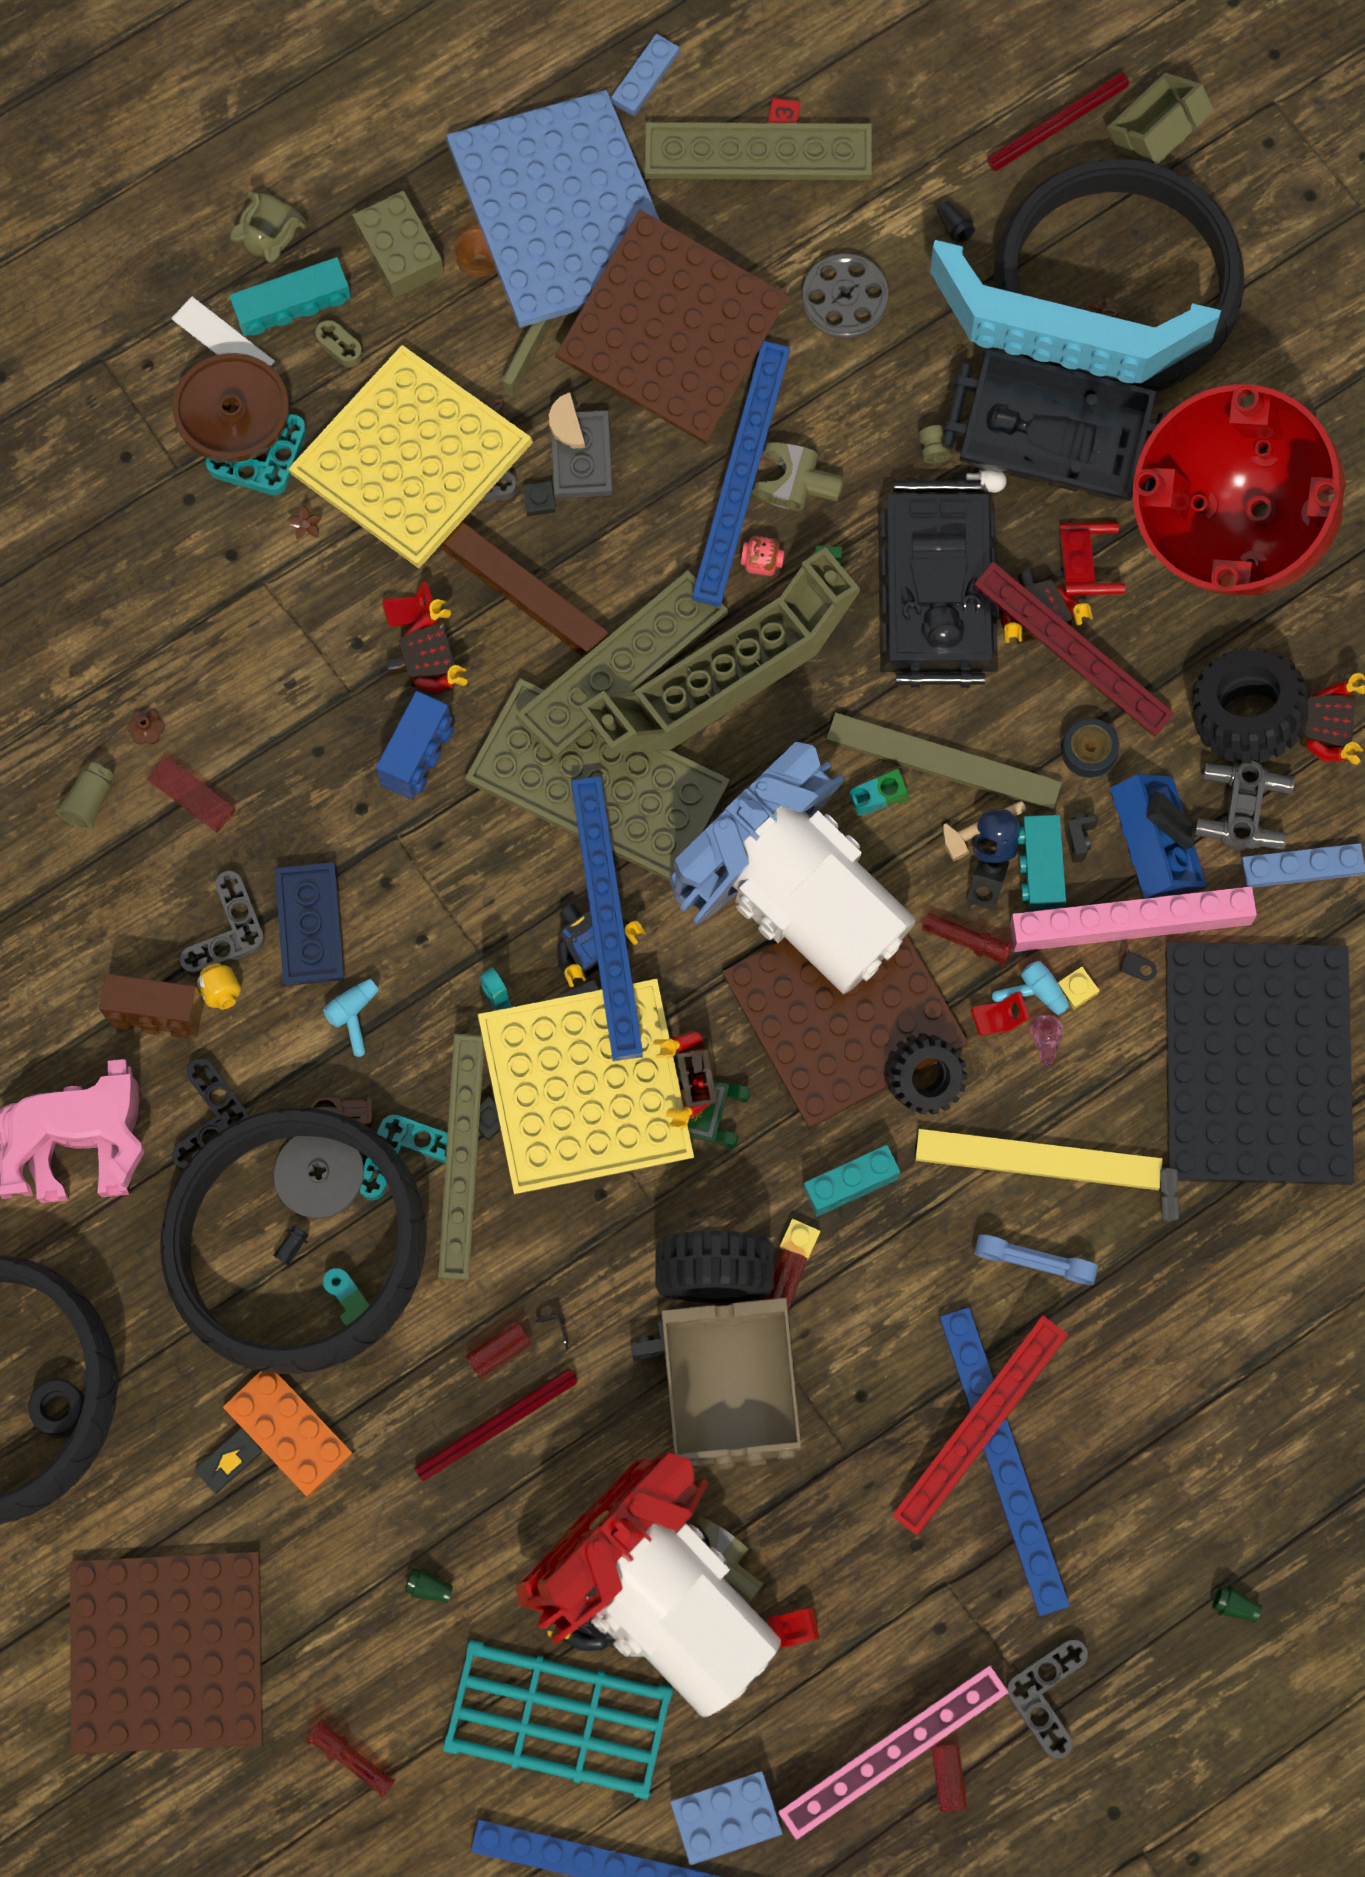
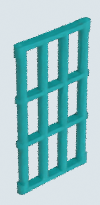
M470 1639L467 1645V1657L448 1735L443 1744V1752L455 1755L459 1752L509 1764L514 1769L522 1767L572 1779L573 1783L579 1784L581 1781L631 1793L636 1798L648 1800V1797L651 1795V1780L668 1705L674 1693L672 1686L659 1684V1686L605 1674L604 1670L596 1672L545 1660L544 1656L540 1655L536 1658L485 1646L484 1642ZM474 1656L534 1670L530 1689L470 1675ZM544 1672L595 1684L592 1702L587 1703L536 1691L540 1673ZM602 1686L663 1700L659 1719L599 1706L598 1702ZM466 1687L526 1701L522 1720L462 1707ZM533 1703L588 1716L584 1735L530 1723L529 1719ZM595 1718L655 1732L652 1750H644L591 1737ZM459 1719L519 1733L515 1752L454 1738ZM525 1736H533L581 1748L577 1766L574 1767L521 1754ZM587 1750L647 1763L648 1767L644 1783L583 1769Z

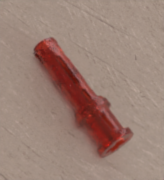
M930 912L924 921L925 925L922 927L923 931L974 950V954L979 958L985 956L999 962L1001 967H1005L1014 946L1012 941L1006 943L991 937V933L987 931L980 934L933 915Z
M321 1719L305 1742L308 1745L314 1744L327 1755L326 1759L334 1762L337 1760L359 1779L377 1791L380 1796L384 1797L395 1780L391 1779L350 1747L347 1737L337 1735L326 1726V1721Z

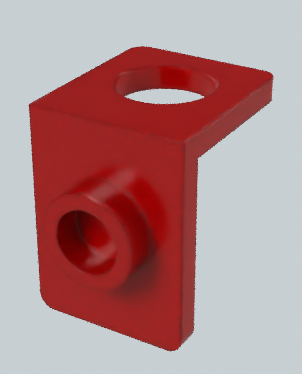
M422 582L414 597L383 600L382 607L390 627L414 625L417 620L430 611L429 607L433 599L428 583ZM423 596H425L426 599V608L424 606Z
M1015 992L1002 1002L974 1006L970 1009L979 1036L1009 1032L1029 1020V1014L1021 992ZM1013 1002H1015L1019 1008V1016L1017 1019L1013 1016L1011 1010Z

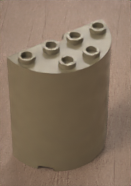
M786 1298L733 1303L727 1306L713 1305L662 1311L675 1455L688 1458L694 1468L702 1467V1464H715L717 1469L734 1468L735 1462L746 1461L748 1466L765 1465L767 1458H795L796 1452L801 1449Z

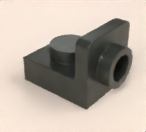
M1078 814L1070 818L1071 820L1067 822L1064 829L1073 863L1085 861L1088 850H1091L1088 833L1083 832L1095 829L1098 822L1096 815L1088 817V814Z
M663 1320L657 1321L660 1339H654V1336H644L637 1338L635 1344H630L634 1362L666 1356Z

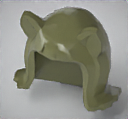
M248 191L246 197L250 198L251 202L243 210L239 224L232 229L230 240L233 242L242 241L244 248L250 254L265 257L267 262L273 263L277 261L281 251L292 240L296 228L305 229L307 221L295 208L287 203H283L282 200L276 199V197L269 194Z

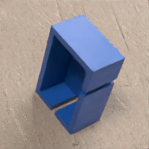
M418 691L415 692L376 767L382 787L411 800H414L417 793L421 794L428 781V778L425 777L426 772L429 771L430 767H436L441 756L439 750L443 742L447 743L450 740L454 731L452 717L450 716L447 704Z

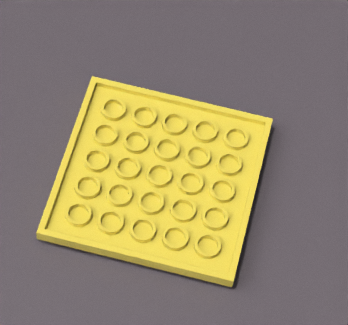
M401 345L288 469L291 475L417 568H420L533 442L531 437Z
M657 979L632 984L643 1058L612 1062L602 990L478 1014L514 1194L694 1158L688 1125L685 1128L669 1126L668 1124L672 1121L673 1117L666 1116L669 1108L683 1110V1101L674 1058L655 1057V1055L660 1053L661 1046L653 1045V1042L657 1039H669Z

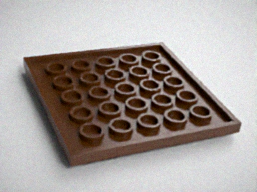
M639 209L556 353L555 358L706 444L789 295Z
M907 935L902 939L903 942L899 946L898 951L889 960L884 958L877 972L868 981L863 979L857 986L845 994H842L786 938L722 971L725 981L808 1129L887 1089L890 1084L885 1081L884 1074H888L889 1071L884 1067L885 1062H891L892 1060L888 1054L891 1050L896 1052L899 1049L896 1044L900 1040L904 1043L908 1042L907 1036L914 1035L918 1037L919 1033H926L929 1036L931 1034L938 1036L957 1050L968 1046L966 1037ZM929 1058L920 1062L914 1069L913 1074L936 1063V1058Z
M259 1552L70 1561L72 1755L263 1745Z

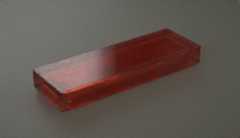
M167 756L147 778L152 785L216 833L219 832L236 811L232 805Z

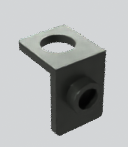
M979 860L972 879L967 902L994 910L1009 862L991 863ZM982 886L987 887L992 891L993 896L990 899H981L977 896L976 889Z

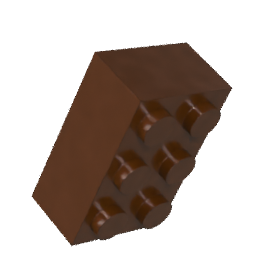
M106 974L99 1010L108 1023L112 1024L111 1027L116 1029L129 1030L131 1026L141 1028L142 1032L148 1034H159V1031L171 1032V1036L187 1039L189 1035L198 1036L204 1000L196 986Z

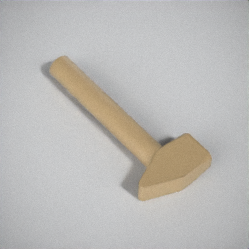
M1019 801L1005 808V810L1017 816L1025 812L1026 807L1022 801ZM978 822L958 832L947 824L943 825L944 847L953 861L969 854L965 841L980 834L977 829Z

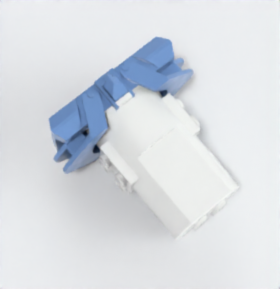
M795 742L675 859V872L671 876L670 885L675 901L682 904L680 906L681 911L686 912L695 906L700 910L693 919L696 925H699L724 907L737 894L735 902L738 905L736 908L745 918L750 919L752 917L760 925L758 930L768 940L774 939L777 943L785 937L842 994L851 991L863 979L868 981L879 969L881 961L884 958L889 960L898 951L899 946L903 942L902 939L914 926L916 918L858 863L862 852L859 851L860 846L856 840L849 835L845 837L837 829L838 824L828 814L823 816L819 812L844 782L845 777L838 775L831 780L827 776L832 768L831 763L828 761L821 766L816 748L813 745Z

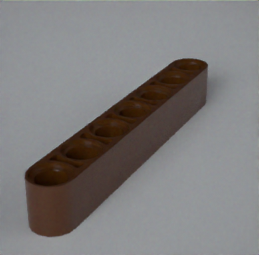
M461 522L440 545L449 556L582 657H585L610 636L600 625L465 523Z

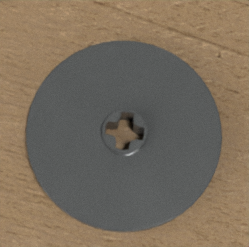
M295 1136L289 1140L279 1153L274 1168L275 1187L283 1203L293 1212L313 1219L328 1218L348 1208L358 1196L364 1177V1162L360 1151L339 1141L315 1136ZM318 1166L326 1170V1172L322 1173L323 1179L321 1180L312 1176L316 1173Z

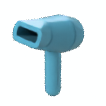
M1041 961L1032 962L1023 970L1021 977L1025 982L1024 985L997 990L992 994L994 1002H1002L1015 992H1021L1022 997L1036 995L1058 1016L1070 1008L1065 994H1063L1052 972Z
M371 979L357 984V986L338 995L323 1008L327 1021L334 1027L339 1028L347 1023L353 1053L357 1057L365 1054L357 1014L379 991Z

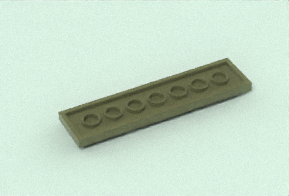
M646 122L645 179L871 180L872 124Z
M687 570L516 714V720L557 759L594 728L581 712L580 705L602 691L609 694L637 690L728 614V609L722 603L721 607L693 601L692 596L697 579Z

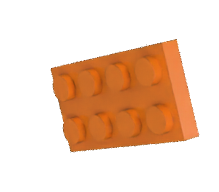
M259 1372L223 1406L230 1416L307 1498L354 1455L276 1373Z

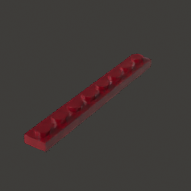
M992 562L973 585L1153 737L1158 735L1175 714L996 563Z

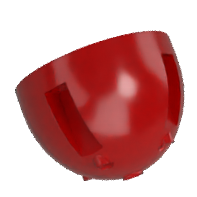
M1248 384L1220 386L1201 392L1182 402L1169 412L1153 430L1142 449L1133 481L1134 512L1140 532L1149 549L1166 568L1179 578L1195 587L1215 594L1256 596L1282 589L1294 583L1321 561L1335 540L1342 523L1341 513L1344 502V490L1346 488V477L1342 459L1330 434L1319 420L1298 401L1284 393L1263 386ZM1250 394L1255 395L1253 404L1249 407H1244L1243 398ZM1269 446L1268 451L1261 454L1262 449ZM1155 478L1156 485L1153 490L1145 492V482ZM1335 494L1334 498L1329 501V495ZM1204 501L1203 507L1198 508V503ZM1261 504H1267V513L1262 517H1256V508ZM1234 576V581H1233V583H1232L1231 585H1229V583H1230L1231 580H1232V577Z

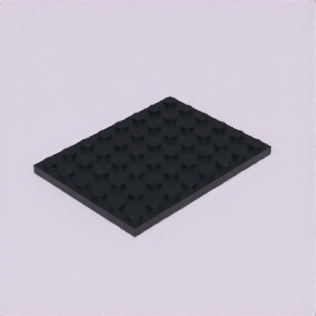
M1167 942L1168 1168L1177 1169L1178 1181L1352 1185L1354 1183L1348 946Z

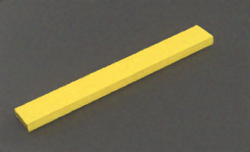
M919 1129L915 1161L1159 1190L1163 1158Z

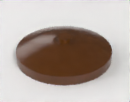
M219 354L197 363L180 380L173 398V416L181 438L199 455L218 462H241L263 454L279 440L289 418V399L281 377L266 362L246 354Z

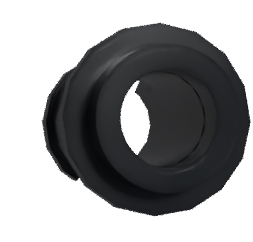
M293 1225L291 1230H286L288 1232L287 1236L273 1254L275 1258L290 1266L291 1261L303 1243H308L306 1239L309 1235Z

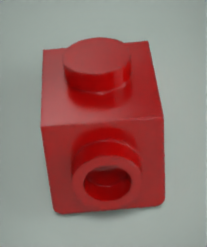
M813 1608L767 1617L768 1626L781 1639L779 1648H788L820 1639Z

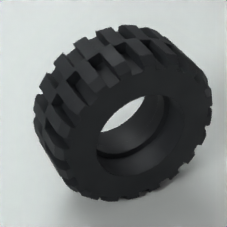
M1241 648L1240 652L1237 653L1232 651L1224 653L1222 659L1215 658L1208 664L1209 669H1202L1192 689L1195 728L1197 734L1200 735L1202 743L1206 747H1210L1211 752L1221 757L1224 754L1225 759L1236 762V759L1246 764H1252V760H1260L1261 763L1269 761V757L1273 755L1277 758L1284 754L1285 748L1291 749L1298 742L1297 737L1303 735L1306 729L1305 723L1308 721L1306 684H1304L1301 672L1295 669V664L1286 658L1283 661L1281 654L1274 651L1269 654L1266 652V649L1256 648V651H1249V648ZM1250 694L1266 696L1276 702L1267 712L1252 717L1236 716L1224 709L1234 699Z
M702 1230L670 1234L667 1237H662L656 1244L655 1288L663 1297L691 1302H739L768 1296L773 1290L774 1246L769 1238L763 1237V1235L737 1231Z

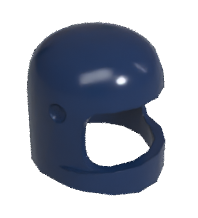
M999 808L983 813L977 824L980 834L976 836L973 842L974 856L978 860L991 863L1011 860L1018 851L1020 836L1018 818L1012 812ZM984 839L994 840L996 842V851L994 854H987L978 847V844Z

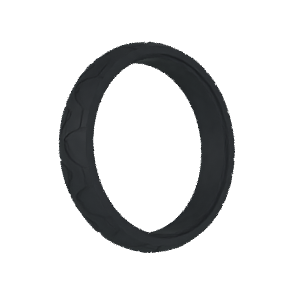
M1104 159L1067 168L1062 173L1059 172L1038 185L1023 199L1016 208L1017 211L1011 215L1002 232L996 250L994 288L1022 294L1017 272V260L1026 239L1039 222L1063 204L1083 196L1107 192L1137 194L1159 201L1184 216L1199 231L1208 244L1218 270L1220 289L1219 302L1216 309L1221 310L1211 343L1141 384L1136 382L1125 384L1158 391L1186 379L1197 372L1202 365H1205L1222 347L1237 321V316L1242 306L1244 294L1243 257L1239 241L1231 223L1217 203L1204 190L1184 176L1163 166L1133 159ZM1027 356L1030 360L1037 361L1033 357ZM1052 361L1041 362V363H1045V364H1049V365H1053V366L1065 368V367H1063L1060 363H1056V362H1052ZM1077 368V369H1069V370H1073V371H1077V372H1081V373L1093 375V374L1090 373V371H1088V370H1084V369H1080V368ZM1105 375V376H1097V377H1101V378H1105V379H1109V380H1113V381H1117V382L1124 383V382L1120 381V380H1119L1118 378H1116V377H1112V376H1108V375Z
M288 1107L281 1110L265 1111L240 1120L221 1131L219 1135L213 1137L196 1153L181 1173L169 1197L161 1228L160 1252L164 1279L175 1307L190 1330L206 1346L225 1359L249 1369L276 1374H301L331 1368L352 1359L376 1343L391 1329L410 1302L420 1279L426 1253L427 1231L424 1208L415 1180L405 1162L384 1138L369 1127L347 1116L344 1117L341 1114L323 1109ZM295 1136H315L349 1145L375 1163L389 1185L396 1207L398 1221L396 1253L391 1271L379 1294L370 1306L348 1326L333 1335L308 1344L268 1346L253 1343L231 1334L221 1326L205 1306L198 1292L191 1266L190 1251L193 1226L200 1205L208 1190L220 1174L235 1160L252 1149L274 1140Z
M0 1255V1283L25 1285L49 1296L72 1323L81 1343L86 1366L85 1398L76 1428L61 1453L45 1470L26 1484L0 1495V1524L33 1515L39 1510L48 1507L66 1494L88 1471L106 1441L113 1421L117 1402L118 1372L110 1336L105 1331V1325L94 1306L81 1290L72 1282L66 1280L64 1276L42 1264L24 1258Z

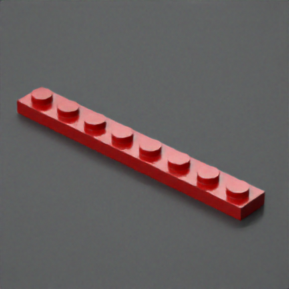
M1042 1316L893 1513L892 1517L918 1536L1067 1339L1069 1335L1046 1317Z

